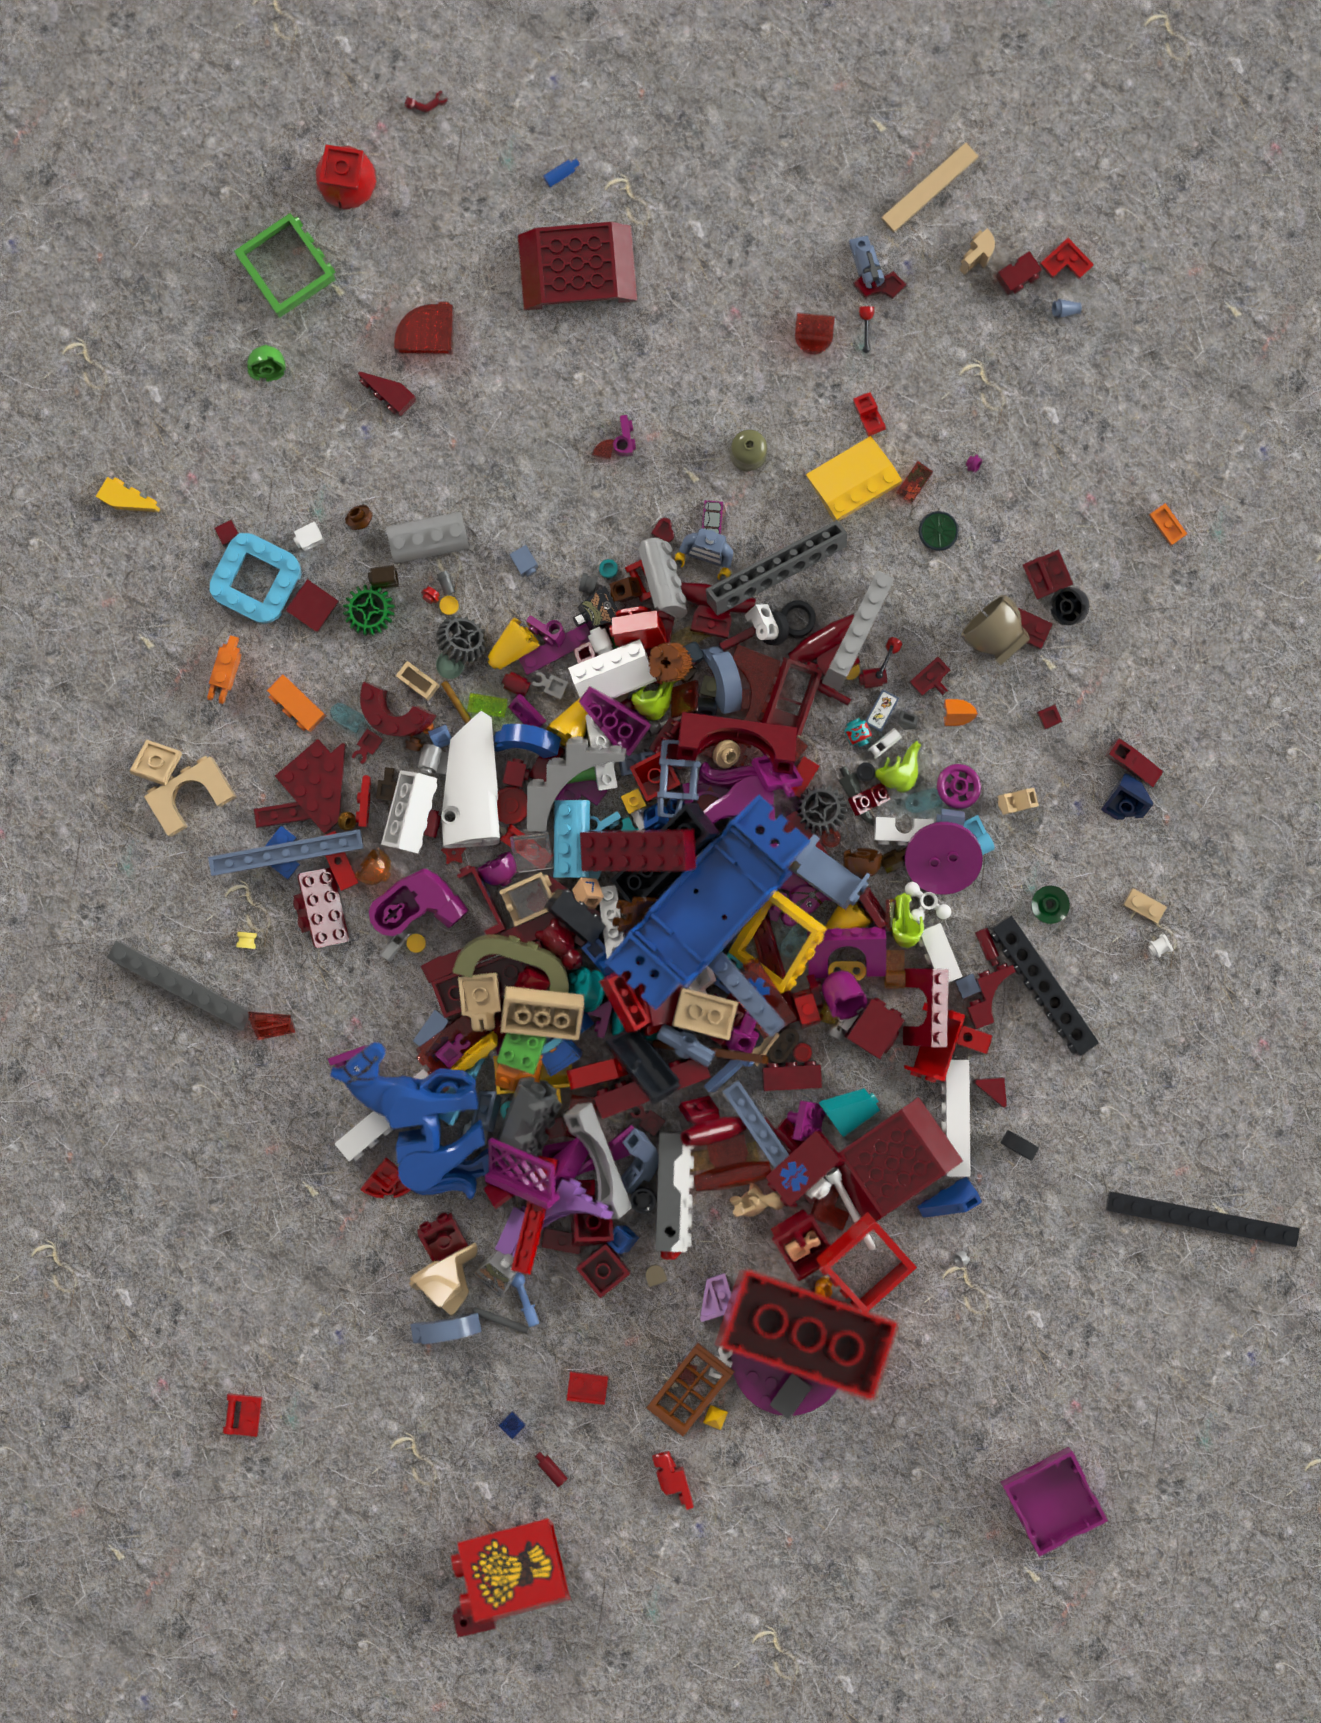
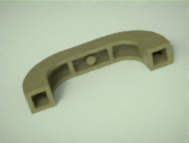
M489 934L473 939L462 948L453 968V973L471 978L476 963L482 957L489 954H498L541 968L547 973L551 983L548 991L568 993V975L559 958L550 951L538 947L539 944L528 941L525 943L520 941V938L512 935L506 937Z

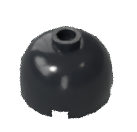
M1075 587L1061 588L1052 596V609L1050 610L1053 618L1059 624L1075 625L1086 618L1090 607L1089 599L1081 589Z

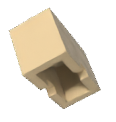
M406 661L396 675L400 681L427 701L431 699L440 687L437 682L408 661Z

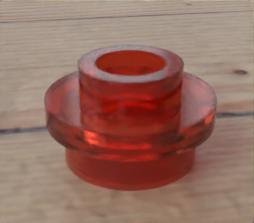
M830 829V834L835 837L834 841L830 842L826 831H824L822 835L823 844L830 848L836 847L841 841L840 833Z

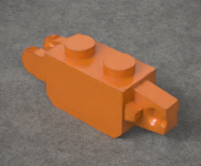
M230 635L228 643L219 647L209 680L210 688L207 700H213L216 688L219 687L222 688L219 695V703L223 704L228 690L231 691L241 660L240 648H237L238 637Z

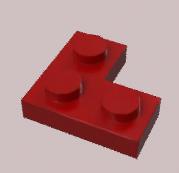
M1068 237L1040 263V266L1051 278H1054L1067 266L1080 279L1094 264Z

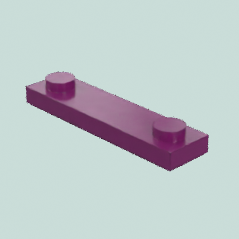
M586 624L576 627L566 633L564 642L560 647L554 644L551 646L546 643L521 657L519 661L524 671L529 675L572 653L573 649L581 644L590 642L588 638L591 635L590 630Z

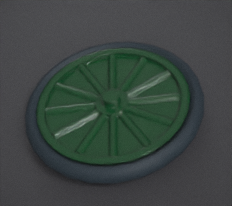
M943 511L927 514L919 525V537L922 543L934 551H943L954 545L959 535L956 520L950 514Z

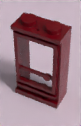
M790 655L789 659L785 657L782 659L783 662L761 723L797 727V735L801 736L823 670L818 669L819 665L809 661L807 665L800 663V658ZM789 667L811 675L802 703L783 697L780 694ZM783 699L800 705L798 714L794 715L776 709L778 700Z

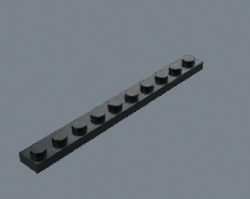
M1109 1191L1106 1211L1297 1247L1300 1231L1298 1227Z

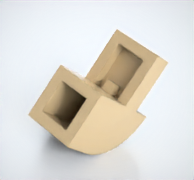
M1034 788L998 796V807L1002 811V815L1039 806Z

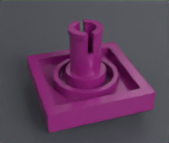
M800 1100L798 1113L794 1111L788 1112L787 1119L791 1123L796 1124L793 1139L805 1141L815 1131L822 1132V1123L826 1113L819 1103Z

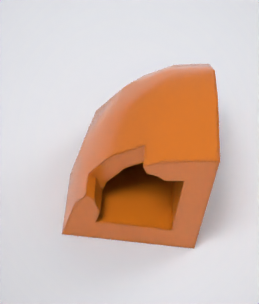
M945 699L946 717H944V726L964 725L976 718L978 713L971 703L959 699Z

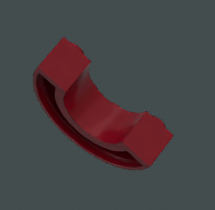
M363 682L360 692L361 709L368 723L380 733L396 737H411L426 730L437 716L421 707L412 706L408 713L397 717L390 712L387 706L386 697L388 691L373 683Z

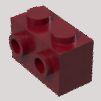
M461 1605L457 1606L452 1614L457 1638L496 1629V1621L480 1625L474 1622L473 1616L464 1618Z

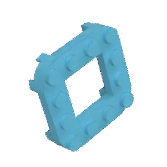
M239 533L230 541L211 578L209 591L213 598L221 605L257 623H271L281 617V612L297 581L301 578V567L295 556L256 535ZM247 554L280 569L263 603L231 588Z

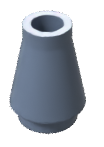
M1058 299L1053 301L1052 314L1057 316V318L1080 314L1082 310L1080 302Z

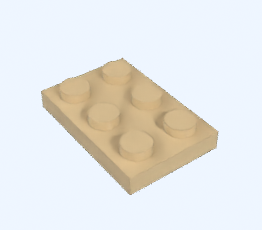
M681 988L672 1026L729 1040L738 1002Z

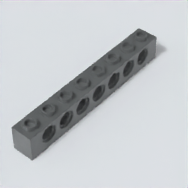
M838 520L822 527L707 588V603L716 615L731 609L846 548V530Z

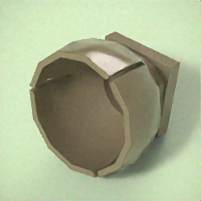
M1006 595L999 596L984 607L983 611L988 617L980 611L963 629L961 634L967 645L975 651L994 654L996 661L1000 665L1030 640L1028 632L1022 627L1019 609Z

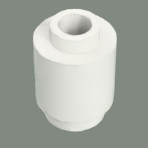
M597 627L590 631L591 635L588 638L595 653L602 655L613 650L611 647L613 644L605 628L601 630L600 627Z

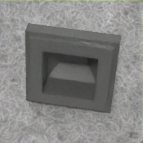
M900 711L897 723L904 730L916 729L919 717L905 711Z

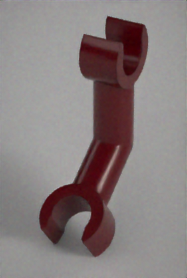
M443 91L437 92L435 98L427 104L407 97L405 107L427 113L438 105H445L448 98L443 101L438 99L443 94Z

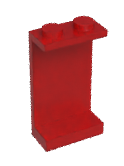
M924 1002L922 1010L927 1011L928 1005ZM948 1010L947 1047L920 1046L914 1067L904 1065V1069L910 1070V1075L919 1078L925 1075V1080L936 1083V1080L945 1081L965 1015Z

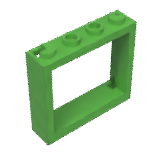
M291 213L234 251L279 318L336 280L333 275L335 273L334 268L330 263L326 264L323 258L325 256L320 248L315 249L312 244L314 242L309 232L304 233L301 229L303 227L302 222L298 217L294 218ZM289 225H292L325 274L279 304L246 255Z

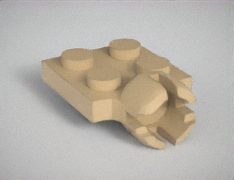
M498 974L472 975L471 978L466 976L458 977L462 1016H469L471 1018L473 1031H483V1023L484 1030L494 1029V1015L502 1011Z

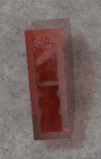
M442 301L438 302V304L419 306L407 313L400 321L395 333V352L409 354H453V304Z

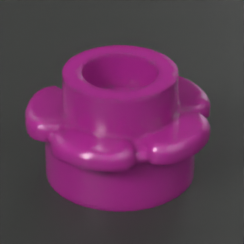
M978 454L968 458L966 462L967 471L976 473L980 468L983 460L978 457Z

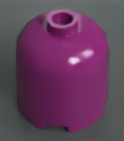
M843 970L832 972L823 981L822 993L833 1017H839L840 1020L850 1019L857 1016V1011L862 1007L863 1009L866 1008L868 1003L867 997L855 976L850 972Z

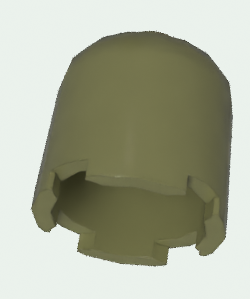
M748 429L739 432L734 437L729 451L734 466L746 472L762 467L767 457V442L762 434L756 430Z

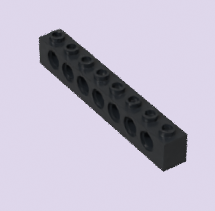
M1013 916L1006 917L990 928L994 941L996 943L1000 942L1003 949L1001 951L1007 959L1011 958L1016 973L1018 975L1022 974L1025 981L1023 983L1029 991L1033 990L1035 993V1001L1040 1007L1044 1006L1046 1009V1017L1051 1023L1055 1022L1057 1025V1033L1062 1039L1066 1038L1068 1041L1067 1047L1071 1053L1081 1056L1099 1044V1041ZM1009 933L1015 937V941L1011 945L1006 942V936ZM1020 949L1026 953L1024 960L1017 958V952ZM1031 965L1037 969L1034 976H1030L1027 971ZM1042 981L1046 982L1048 986L1045 992H1041L1038 987ZM1053 997L1058 999V1006L1056 1008H1052L1049 1004L1050 999ZM1063 1013L1069 1015V1021L1066 1024H1063L1060 1020ZM1074 1029L1080 1031V1037L1077 1040H1074L1071 1036Z

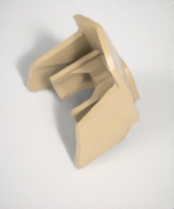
M476 1243L453 1253L441 1261L429 1264L410 1278V1286L414 1290L421 1289L437 1306L442 1307L449 1315L453 1316L469 1294L463 1264L476 1257Z

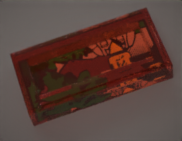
M917 461L896 494L912 504L934 471Z

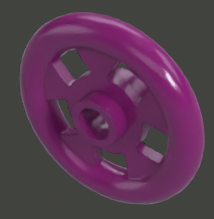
M953 764L946 767L940 773L937 780V791L941 800L946 805L955 809H965L972 806L978 800L981 793V782L977 773L969 766ZM959 773H966V779L959 777ZM949 774L954 777L950 783L946 781ZM968 783L973 784V791H968ZM956 784L961 786L960 790L956 789ZM948 788H950V791L953 794V796L949 797L945 791ZM965 795L966 800L959 802L958 796Z

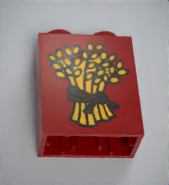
M549 1518L458 1542L459 1553L451 1555L454 1575L456 1579L465 1577L468 1591L459 1595L464 1618L473 1616L474 1622L477 1624L489 1623L571 1600L554 1525Z

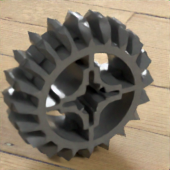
M452 615L450 619L446 618L438 628L439 630L436 633V644H439L438 650H443V656L448 655V659H455L456 663L461 661L464 665L468 661L471 664L474 660L477 661L485 652L487 647V636L484 635L485 629H480L481 623L475 624V619L468 620V615L465 618H462L461 615L457 616V618ZM449 632L453 634L451 638H449ZM474 641L475 647L472 648L471 642Z
M823 784L820 786V789H817L816 785H814V791L811 792L810 789H806L808 795H800L803 800H797L799 807H796L795 810L799 813L797 816L802 818L800 823H806L805 830L811 829L812 834L818 831L819 836L823 835V831L830 835V829L836 832V825L840 827L843 825L840 820H846L844 814L848 812L847 808H845L847 803L843 800V794L838 795L839 791L837 789L832 791L830 785L826 790ZM821 797L829 798L833 800L834 803L822 801ZM813 800H816L815 805L807 810L808 805ZM819 803L824 808V817H822V813L819 812ZM834 810H837L834 817L828 821L827 818L829 814L834 813ZM809 818H819L822 823L813 822Z

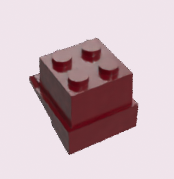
M802 1209L771 1228L774 1235L771 1239L798 1282L819 1270L818 1268L821 1265L817 1262L816 1258L830 1246V1243L812 1214L808 1215ZM814 1230L821 1244L809 1249L811 1253L793 1262L785 1246L796 1240L799 1247H805L807 1244L804 1240L806 1234Z

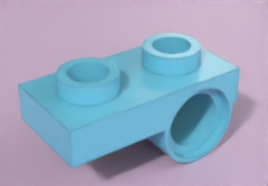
M618 811L602 821L595 816H590V820H595L598 823L597 828L590 831H603L607 827L612 829L620 824L619 820L622 818Z
M978 815L964 821V827L970 830L979 841L982 855L994 850V843Z

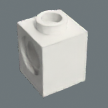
M315 522L294 531L296 537L293 539L297 547H302L304 551L325 542Z

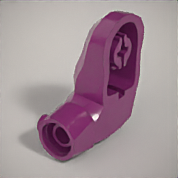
M421 869L399 880L384 894L375 899L369 909V918L375 930L383 935L395 936L402 933L413 920L421 917L427 911L434 913V917L449 929L469 910L459 895H456L450 885L438 874L429 869Z

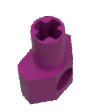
M748 1011L744 1016L741 1026L738 1025L731 1030L730 1039L726 1042L727 1047L731 1050L752 1053L759 1038V1033L754 1031L757 1021Z

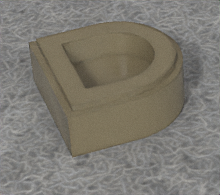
M654 1264L647 1268L646 1279L649 1287L667 1281L665 1271L660 1265Z

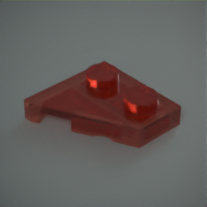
M248 1012L249 1021L257 1040L295 1033V1025L291 1015Z

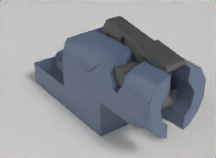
M868 235L850 239L849 245L859 277L862 276L866 287L872 288L871 282L873 281L876 282L877 287L883 284L885 280L874 246L870 244Z

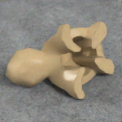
M753 1181L748 1183L750 1188L742 1197L733 1196L730 1198V1202L735 1208L733 1210L735 1217H754L767 1207L780 1210L784 1206L780 1200L781 1196L779 1193L772 1192L764 1195Z

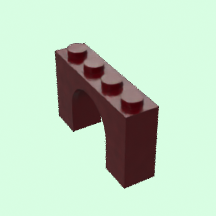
M904 968V987L922 990L927 999L928 1009L926 1018L920 1026H903V1045L947 1047L949 969Z

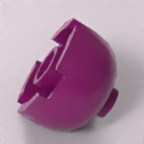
M507 851L498 855V858L485 862L478 868L481 878L489 885L496 886L501 884L504 887L512 882L511 878L516 873L517 863L511 852Z

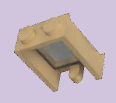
M541 872L499 891L515 927L548 913L544 906L554 894L551 893L549 888L552 884L548 875H543Z

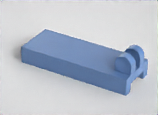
M732 1059L704 1087L708 1092H716L743 1065L751 1067L754 1062Z

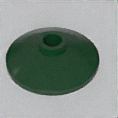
M1049 885L1035 892L1031 901V908L1038 920L1043 923L1054 924L1062 921L1067 916L1070 909V901L1064 890L1057 886ZM1048 901H1051L1053 904L1050 909L1046 906Z

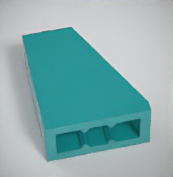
M865 1088L819 1102L842 1137L880 1111L876 1104L879 1102L873 1092L869 1094Z

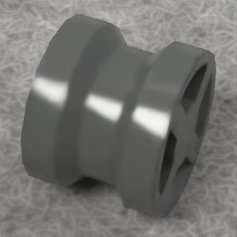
M583 573L579 591H587L593 595L597 586L598 576L591 577L587 573Z

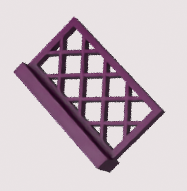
M494 1138L488 1140L489 1172L485 1175V1182L547 1210L559 1200V1193L555 1192V1165ZM495 1147H497L500 1150L502 1155H499ZM510 1154H513L518 1161L515 1162ZM502 1157H505V1159L508 1161V1163L510 1164L509 1167L503 1161ZM525 1160L530 1162V1164L533 1166V1169H530ZM518 1164L522 1166L526 1173L523 1174V1172L518 1167ZM541 1167L548 1170V1176L545 1175ZM533 1171H536L537 1174L540 1176V1178H541L540 1181H539L538 1178L535 1176V1174L533 1173ZM544 1182L547 1188L542 1186L541 1183Z

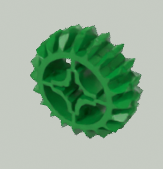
M364 584L363 591H361L359 586L356 587L358 593L355 594L351 591L350 594L353 598L346 597V601L350 604L343 605L345 609H349V611L343 612L344 616H350L345 620L346 623H351V629L357 627L356 633L358 634L363 629L364 636H367L368 630L374 636V630L376 629L381 634L382 630L380 627L383 626L385 629H388L385 622H393L388 618V616H395L394 612L389 611L395 608L394 604H389L393 599L391 597L386 598L388 596L387 591L381 594L382 588L380 587L376 591L373 585L368 590V586ZM368 596L364 604L356 605L362 597ZM374 596L383 601L384 609L375 607ZM371 604V608L375 611H370L367 616V612L364 610L368 609ZM354 611L364 615V624L356 620ZM383 615L378 622L370 625L373 617Z

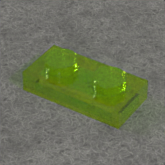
M470 693L467 712L478 714L480 711H483L489 716L505 719L508 699Z

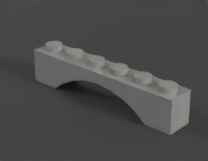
M592 1103L577 1104L564 1114V1118L570 1133L575 1135L585 1145L591 1155L598 1179V1201L608 1205L607 1209L613 1212L611 1219H619L632 1208Z

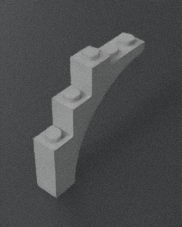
M580 736L569 738L566 744V761L563 758H552L547 764V782H544L542 779H533L527 786V831L546 832L552 804L559 791L568 781L580 772L593 766L608 762H624L626 749L616 745L610 746V748H603L602 745H591V747H588V739H583Z

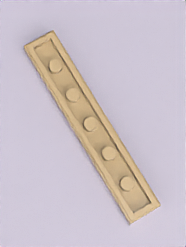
M967 143L963 144L890 209L881 220L895 233L977 160L979 156Z

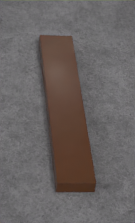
M659 1039L653 1040L652 1047L675 1050ZM705 1046L715 1052V1057L761 1064L768 1063L767 1055Z

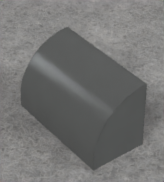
M792 1373L770 1403V1406L787 1419H790L813 1386Z

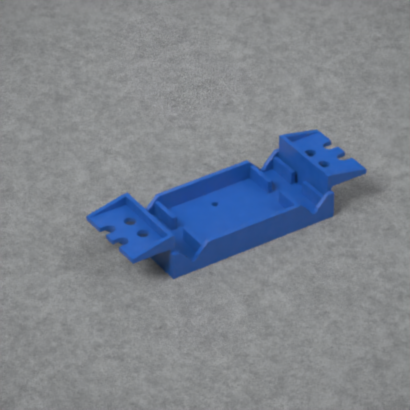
M759 794L735 819L729 822L722 835L711 842L696 858V869L683 872L649 909L643 921L627 933L625 939L605 961L619 976L629 970L632 973V977L628 980L627 984L633 989L639 984H644L646 990L641 997L655 1010L662 1005L680 984L686 989L792 875L787 867L811 842L796 827L791 833H785L783 828L789 821L782 815L776 820H771L769 814L774 808ZM758 826L765 828V832L762 835L756 833ZM778 839L779 846L776 848L771 847L770 841ZM695 889L699 890L698 894H694ZM723 915H727L726 920L722 919ZM643 956L645 963L638 965L636 963L637 957ZM653 969L659 971V977L656 979L650 976V972Z

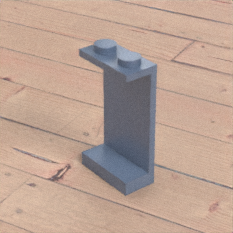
M813 834L810 839L811 842L797 856L789 870L846 910L850 904L853 906L859 899L858 892H863L869 884L867 879L870 874L867 873L863 879H860L851 873L847 868L815 846L820 838Z

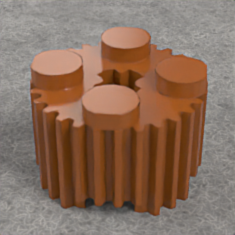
M681 643L659 644L651 650V656H649L650 674L652 677L657 678V680L664 682L679 681L685 678L684 676H687V672L692 668L691 664L693 662L691 660L693 658L690 657L689 651H686V648Z

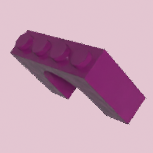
M885 927L826 929L823 934V941L816 946L814 956L808 960V975L814 974L815 978H826L828 976V958L830 954L840 947L852 946L860 949L865 954L867 977L886 976Z

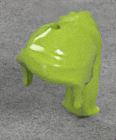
M663 681L657 691H643L646 686L641 687L632 694L631 701L635 709L641 715L646 716L648 720H659L670 707L672 688L678 681Z
M918 741L914 742L906 751L902 763H900L901 758L898 756L895 765L889 767L890 758L887 757L884 766L875 771V777L888 788L896 789L902 793L909 791L915 785L918 777L917 754L921 744Z
M904 892L894 898L896 906L894 910L895 918L892 919V936L898 945L910 948L919 942L924 932V925L921 916L919 917L920 925L917 921L913 920L909 908V903L912 900L910 898L911 895H906Z

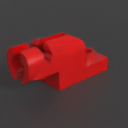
M670 1451L653 1455L654 1467H661V1469L656 1471L661 1490L666 1495L681 1491L678 1494L681 1505H685L686 1510L694 1508L683 1466L675 1468L676 1464L671 1457Z

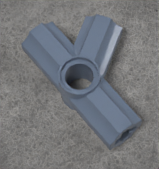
M664 1024L658 1032L657 1039L673 1047L675 1053L681 1058L690 1057L708 1067L715 1056L714 1051L697 1042L693 1031L678 1027L674 1029Z

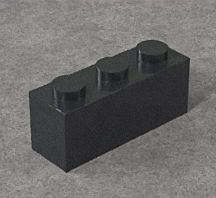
M557 889L544 908L583 942L593 944L606 927L601 922L603 919L596 913L592 914L589 912V907L582 901L578 902L574 899L575 895L568 889Z

